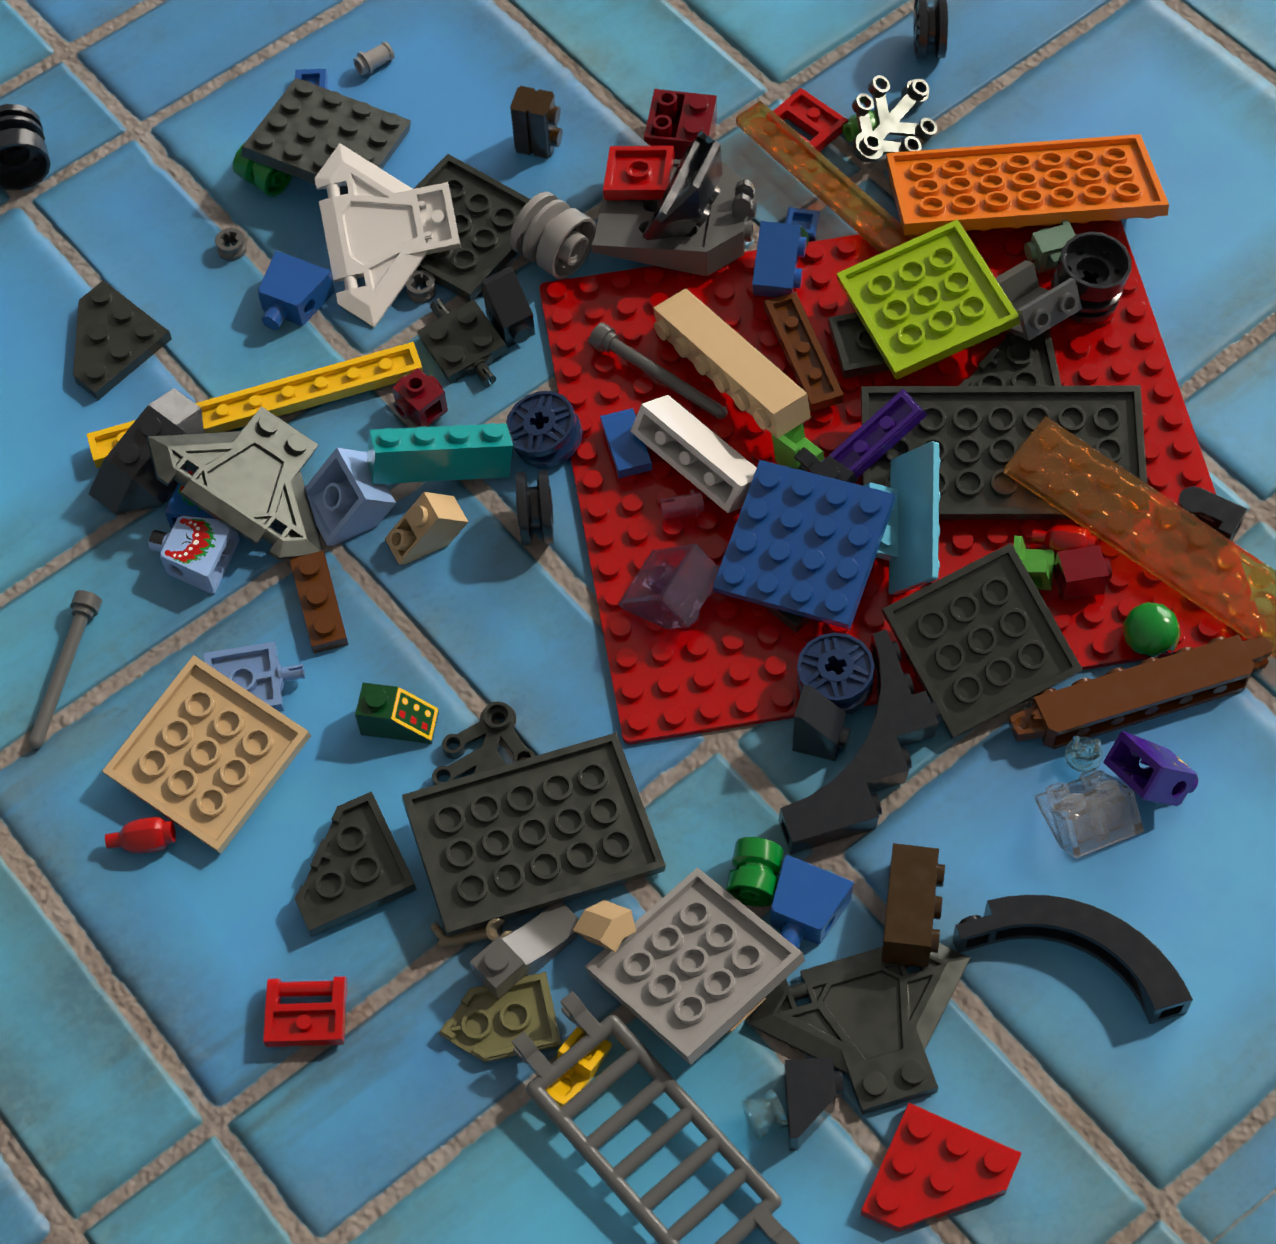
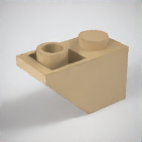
M423 492L385 537V540L398 564L405 565L448 546L466 526L468 520L454 496Z

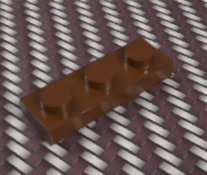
M324 550L290 559L313 653L349 645Z

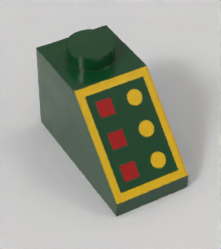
M364 682L355 712L361 735L428 744L433 742L439 715L437 707L400 687Z

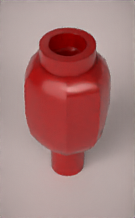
M1056 525L1048 531L1033 529L1031 543L1045 545V548L1053 550L1056 556L1059 551L1098 545V536L1091 535L1090 530L1085 527Z
M160 817L137 819L124 825L120 832L105 834L107 849L122 847L133 854L159 852L166 849L168 844L176 842V830L173 821H165Z

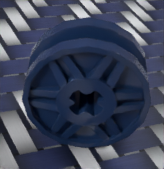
M538 391L527 395L513 406L507 416L506 424L515 452L524 463L533 467L550 468L562 464L574 455L581 444L583 429L580 419L575 413L572 404L563 395L556 392Z
M834 632L819 635L811 640L800 652L797 663V685L800 696L803 686L808 685L833 702L846 714L859 709L871 696L873 689L875 665L870 650L862 641L849 634Z

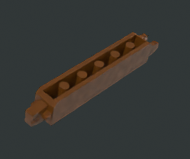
M1239 635L1229 638L1221 636L1212 639L1206 645L1193 649L1192 647L1181 648L1173 655L1160 659L1157 657L1148 658L1131 668H1115L1104 676L1095 679L1082 678L1075 681L1071 686L1062 689H1046L1034 697L1031 707L1010 716L1009 727L1017 742L1041 738L1045 746L1056 749L1245 690L1251 673L1266 668V665L1269 663L1268 657L1273 653V643L1263 636L1243 642Z

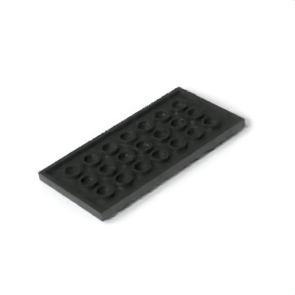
M1141 385L861 386V426L902 389L927 414L920 423L862 474L863 485L871 482L890 487L892 459L930 441L938 442L941 461L939 468V520L1147 519L1149 516Z

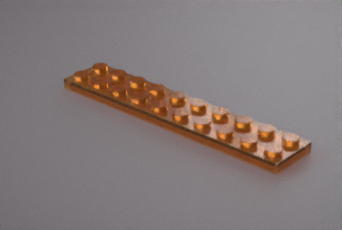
M1045 416L1007 463L1003 473L1082 527L1088 528L1098 538L1248 640L1261 638L1262 636L1264 638L1267 637L1273 643V653L1271 656L1276 658V570Z

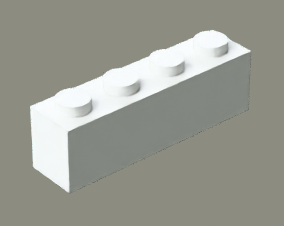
M669 395L641 404L630 432L727 513L742 508L757 468Z

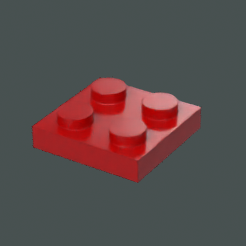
M610 146L603 185L604 200H661L672 179L675 157L674 146Z

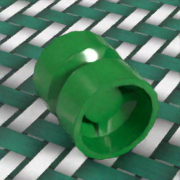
M242 146L236 152L233 160L234 173L250 184H253L268 196L275 197L281 194L291 182L292 175L242 157Z
M743 837L738 839L735 843L732 865L735 869L729 872L726 891L744 905L765 907L773 904L778 884L776 876L780 873L784 854L782 847L765 838Z

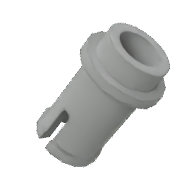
M384 41L365 53L361 51L357 53L353 63L360 75H371L374 69L394 60L395 55L391 46Z

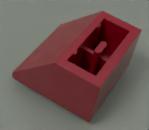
M654 89L644 133V141L650 146H674V159L681 160L686 149L700 131L714 139L717 124V95Z

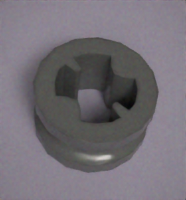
M226 228L221 230L215 238L217 251L224 260L235 261L246 253L247 246L244 236L238 229Z
M415 271L406 283L407 295L415 303H427L436 295L435 279L427 271ZM422 284V287L426 285V288L420 289V287H418L416 289V286Z

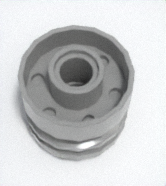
M541 192L532 197L516 217L510 235L511 248L529 261L537 262L540 268L557 279H564L572 275L589 255L596 231V222L579 210L570 208L566 202L558 199L552 193Z

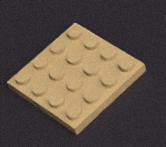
M193 655L102 772L210 848L222 854L311 735L309 731Z

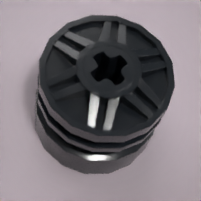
M19 104L0 105V188L5 190H22L33 187L47 176L51 165L39 115L32 109Z
M1086 232L1077 234L1068 240L1062 249L1057 269L1050 284L1051 290L1070 278L1075 279L1082 310L1068 318L1076 322L1091 324L1104 321L1111 316L1118 306L1123 288L1132 269L1131 257L1123 244L1104 233Z

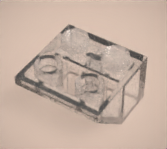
M1102 770L1086 771L1080 775L1079 779L1068 783L1050 785L1046 788L1045 792L1034 796L1036 804L1059 846L1075 859L1144 832L1134 790Z

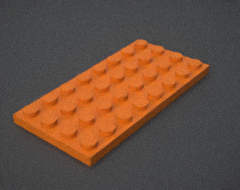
M1141 134L886 153V167L904 235L921 236L957 219L965 231H988L994 228L1007 227L1018 229L1034 225L1054 226L1061 224L1063 220H1068L1069 223L1085 224L1090 221H1120L1128 218L1151 219L1156 216H1168L1169 203Z

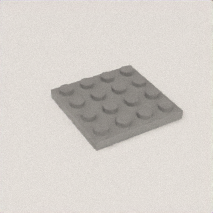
M697 867L635 922L636 932L625 937L616 952L605 948L585 968L590 977L691 1065L797 969L805 959L802 951Z

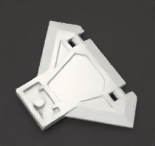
M340 143L315 177L316 189H327L328 194L327 199L319 201L333 281H344L345 291L336 293L337 303L375 328L426 255L461 248L448 182L412 189ZM347 186L348 194L341 195L340 187ZM364 277L366 286L358 287L357 278Z

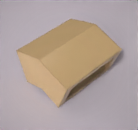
M603 900L583 911L573 931L590 943L616 952L622 940L636 932V927L630 909Z

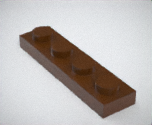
M793 292L765 300L764 310L799 387L808 395L810 411L813 412L843 403V392L797 293Z

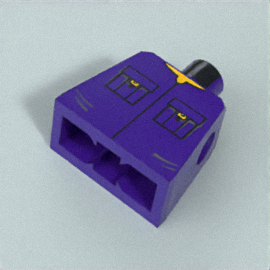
M1124 731L1120 732L1103 761L1110 770L1144 800L1179 806L1186 795L1192 793L1198 785L1197 773L1171 750ZM1139 763L1148 765L1149 767H1140Z

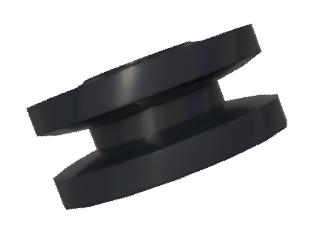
M914 0L913 36L916 59H925L928 44H933L936 58H945L948 42L947 0H934L933 6H928L927 0Z
M539 470L537 486L529 487L525 471L516 472V507L522 546L531 545L533 529L541 530L545 544L554 543L553 503L548 470Z

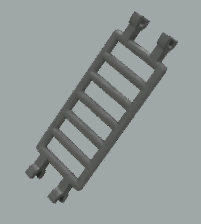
M572 991L560 1002L563 1006L561 1008L563 1014L585 1035L575 1045L551 1064L524 1031L512 1041L514 1046L513 1052L536 1075L526 1086L527 1094L658 1244H680L679 1241L745 1182L762 1201L714 1244H739L756 1228L762 1232L771 1244H799L796 1238L783 1228L772 1215L782 1204L780 1195L617 1016L610 1015L599 1023ZM613 1034L627 1052L560 1107L546 1089ZM639 1063L653 1081L586 1137L571 1119ZM665 1092L680 1110L613 1168L598 1149ZM692 1122L707 1140L640 1198L625 1179ZM719 1152L733 1167L734 1171L667 1229L651 1210Z

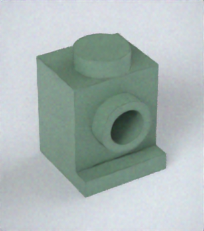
M1063 220L1060 226L1043 228L1038 232L1032 233L1031 242L1024 244L1026 258L1029 262L1034 263L1038 274L1057 269V264L1066 242L1076 236L1069 221Z

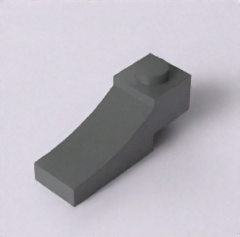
M563 902L549 906L516 931L503 938L497 937L470 961L472 973L497 999L501 998L523 977L536 974L579 936L573 931L579 918Z

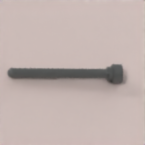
M601 322L592 331L588 340V344L599 352L606 351L609 353L612 351L714 417L724 419L727 416V409L723 405L618 340L619 336L615 334V329Z
M78 590L74 593L70 604L72 608L71 613L74 617L28 740V745L31 749L36 750L43 745L87 621H91L94 616L98 615L102 599L92 592Z

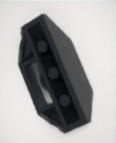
M702 131L697 134L686 149L642 236L644 239L655 240L687 236L695 225L699 228L703 225L710 213V210L706 208L707 205H712L721 191V188L717 186L723 174L720 143Z
M175 388L148 404L105 457L88 493L89 496L115 515L164 506L173 495L178 482L172 480L166 486L157 480L147 437L204 433L201 407Z

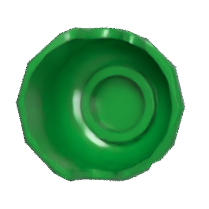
M1147 602L1134 607L1127 614L1122 626L1126 644L1134 652L1150 657H1158L1168 650L1174 651L1181 636L1176 615L1164 604Z

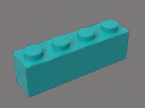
M506 423L369 430L367 464L372 484L509 477L513 443Z

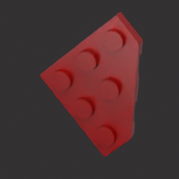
M908 1103L860 1215L896 1232H900L914 1227V1224L934 1217L937 1219L965 1209L968 1205L1004 1195L1022 1153Z

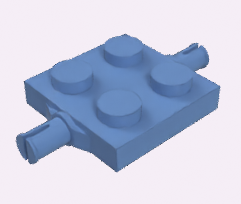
M275 641L203 653L205 663L277 711H284L282 699L284 681L305 679L303 663L287 667L281 666L278 660Z

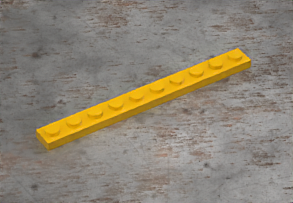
M410 342L195 404L202 409L204 433L225 432L246 426L261 406L278 417L397 383L401 377L409 375L417 368L423 372V367L414 342ZM135 420L87 434L96 468L101 467L105 457Z

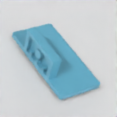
M930 441L892 459L890 487L871 482L863 485L893 493L896 498L876 558L889 560V594L899 595L938 579L940 568L938 559V539L940 534L939 468L941 463L938 442Z

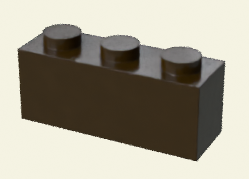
M893 843L881 962L928 967L930 952L938 953L940 929H933V919L940 920L943 897L935 896L936 887H943L945 864H938L939 848Z

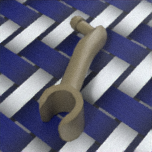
M492 919L486 928L474 929L448 938L437 922L433 923L430 927L439 939L437 943L439 947H452L486 939L494 941L498 937V928L504 924L505 920ZM512 931L504 932L500 938L509 935Z

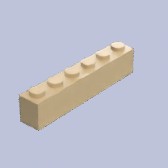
M686 288L653 307L656 319L654 329L657 335L662 340H668L682 358L687 357L701 375L706 374L721 393L726 392L741 411L746 410L754 417V420L761 429H767L778 439L811 418L807 393Z

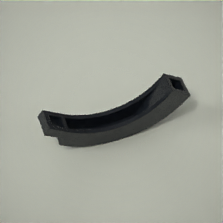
M1049 895L1006 896L987 900L984 917L981 918L980 915L968 916L955 925L952 940L956 951L959 953L1007 940L1041 939L1065 944L1089 954L1109 967L1123 980L1140 1003L1149 1024L1186 1014L1193 1000L1173 964L1156 945L1127 922L1087 903Z

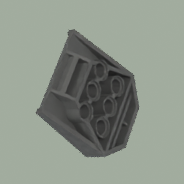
M674 159L672 177L681 161L679 159ZM722 162L723 174L717 184L721 191L713 204L707 205L706 208L710 210V213L700 228L695 225L687 236L646 240L642 236L660 200H604L603 195L594 240L592 241V252L708 276L743 256L746 241L752 242L753 222L749 221L756 218L757 200L752 199L755 195V186L751 181L743 180Z

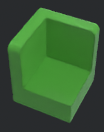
M803 423L778 439L772 434L775 461L779 465L802 470L799 467L801 463L795 460L794 456L803 447L813 453L820 462L824 460L823 451L805 438Z
M1015 536L1013 547L1038 590H1051L1055 563L1054 551L1026 549L1023 537Z

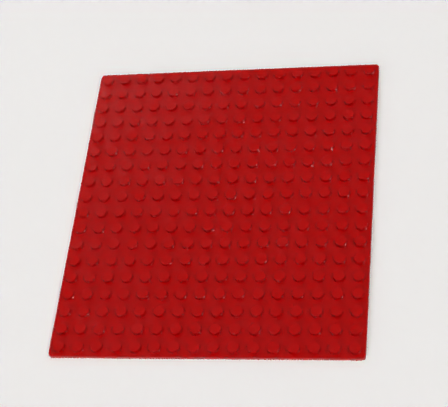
M1121 220L1090 221L1085 224L1070 223L1076 235L1086 232H1097L1117 239L1126 247L1131 257L1132 269L1123 288L1118 306L1111 316L1104 321L1091 324L1076 322L1066 318L1050 328L1061 385H1141L1149 516L1147 519L939 520L938 559L940 568L937 580L1009 543L1013 545L1015 536L1023 537L1026 549L1047 550L1045 545L1031 543L1033 529L1048 531L1056 525L1081 526L1088 528L1091 535L1098 536V545H1100L1103 557L1110 560L1112 578L1108 579L1104 594L1062 600L1054 572L1052 589L1038 591L1083 670L1151 658L1145 654L1134 652L1126 644L1122 630L1127 614L1134 607L1147 602L1164 604L1176 615L1181 631L1176 649L1174 651L1168 650L1157 658L1173 655L1177 650L1184 647H1192L1193 649L1206 645L1212 639L1221 636L1229 638L1239 635L1242 642L1253 638H1261L1264 635V629L1233 541L1227 551L1213 546L1216 537L1196 527H1184L1175 519L1174 511L1183 489L1196 486L1216 494L1123 224ZM1060 224L1054 226H1024L1018 229L1011 227L994 228L988 231L967 230L966 233L996 278L1023 261H1028L1024 251V244L1031 242L1032 233L1038 232L1043 228L1060 226ZM902 228L811 241L806 248L805 257H798L797 268L802 269L801 288H794V292L797 293L844 395L843 403L813 412L810 411L811 418L803 422L805 438L823 451L824 459L861 427V386H959L965 379L970 378L977 370L978 364L994 347L997 348L1003 342L1008 333L1007 331L999 333L948 356L943 361L935 362L897 380L890 370L843 378L828 327V318L855 313L856 311L838 283L836 273L919 237L904 235ZM757 250L744 252L743 256L708 276L659 266H648L544 282L539 286L558 394L563 395L572 404L583 429L581 444L570 458L622 738L628 745L794 718L800 699L797 685V663L800 652L808 642L819 635L835 632L855 637L862 641L870 650L873 633L887 630L890 640L898 643L881 612L882 609L933 583L930 582L899 595L889 594V560L876 558L850 629L810 619L795 633L762 605L715 593L712 588L742 508L727 513L647 445L646 448L652 462V470L618 478L601 427L600 416L631 408L634 409L637 416L641 404L666 395L674 399L756 468L759 460L778 464L775 461L772 434L767 429H761L754 420V417L746 410L741 411L726 392L721 393L706 374L701 375L687 357L682 358L668 340H662L654 329L656 319L653 307L686 288L798 385L764 310V301L776 297L753 295L752 282ZM1056 269L1040 274L1036 270L1040 287L1050 290V284ZM601 322L615 329V334L619 336L618 340L723 405L727 409V416L724 419L714 417L612 351L609 353L606 351L599 352L588 344V340L592 331ZM862 475L857 478L854 484L863 486ZM646 579L684 596V599L681 603L674 602L670 608L663 606L668 599L667 597L641 585ZM898 643L902 655V661L899 663L903 673H909L911 676L914 694L925 691ZM875 667L872 694L863 706L875 705L878 702Z

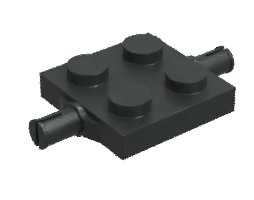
M436 299L437 305L433 301L430 304V308L438 319L421 328L417 333L419 339L447 380L452 384L464 376L476 373L484 386H490L489 381L491 384H494L496 377L488 366L494 359L507 353L508 349L479 305L473 299L455 310L448 311L441 299Z

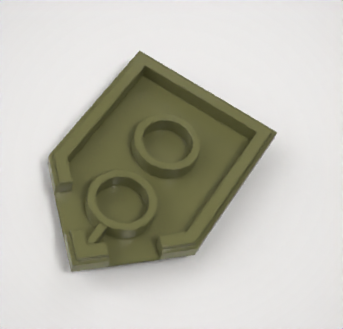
M546 972L523 977L499 999L485 985L470 988L449 1021H446L439 1031V1035L484 1063L517 1056L513 1052L514 1046L512 1041L523 1031L529 1036L539 1051L562 1046Z

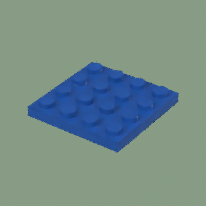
M759 460L713 584L714 592L850 629L895 504V495L886 491Z

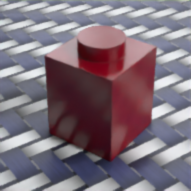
M1100 545L1057 552L1054 575L1061 599L1069 600L1104 594L1107 581L1112 578V568L1110 560L1103 557Z

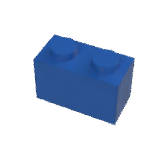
M761 221L752 282L753 295L779 297L793 293L794 288H801L802 269L797 268L798 257H805L807 237H801V225Z

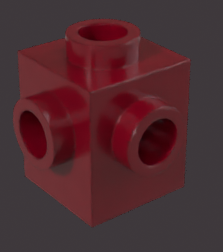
M419 368L409 375L401 377L396 385L392 387L395 410L403 419L409 418L418 427H428L448 411L445 391L442 389L441 384L434 376H427Z

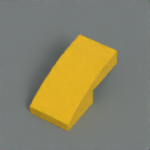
M578 1027L559 1048L556 1060L585 1036ZM605 1039L546 1089L560 1107L589 1084L611 1050L612 1043Z

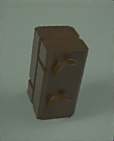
M520 86L517 88L510 105L515 150L517 153L527 155L534 153V156L548 159L551 157L554 148L559 147L561 144L562 128H557L561 109L559 106H555L553 92L541 89L535 91V88Z

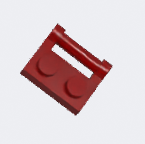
M800 88L765 118L763 128L771 134L777 133L803 151L804 157L814 161L828 144L843 133V126L848 123V119ZM788 119L814 138L809 141L784 124L783 121Z
M334 976L333 980L297 982H282L280 978H268L263 1039L265 1046L344 1045L346 999L348 993L347 977ZM332 996V1002L280 1004L281 999L287 997Z

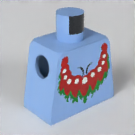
M181 516L177 518L170 533L156 529L153 530L149 538V549L161 552L160 559L166 573L170 576L215 595L240 539L236 531L217 519Z

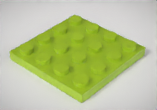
M958 219L836 273L838 283L896 380L1020 324L1017 311Z

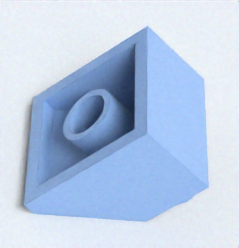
M336 448L305 487L315 524L327 546H334L378 526L396 504L386 484H372L367 464L368 452Z

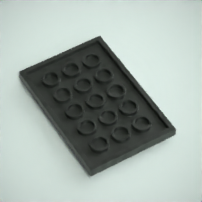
M617 733L402 795L404 808L447 938L487 926L492 919L507 920L661 873L666 868Z

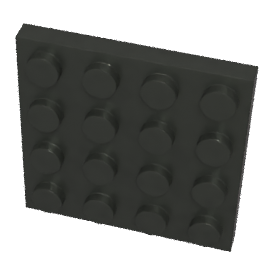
M296 78L243 144L241 156L315 184L316 175L339 143L380 169H383L410 131L411 120L373 107L368 103L341 95L338 92L317 86L309 81ZM347 186L340 187L342 195L348 194Z
M447 154L414 189L448 182L461 248L428 254L415 271H427L433 275L436 283L470 302L483 290L481 280L500 272L517 254L510 244L511 229L516 217L530 199Z
M1012 543L898 600L881 611L924 690L927 692L930 701L936 702L940 711L941 721L951 739L1083 671Z

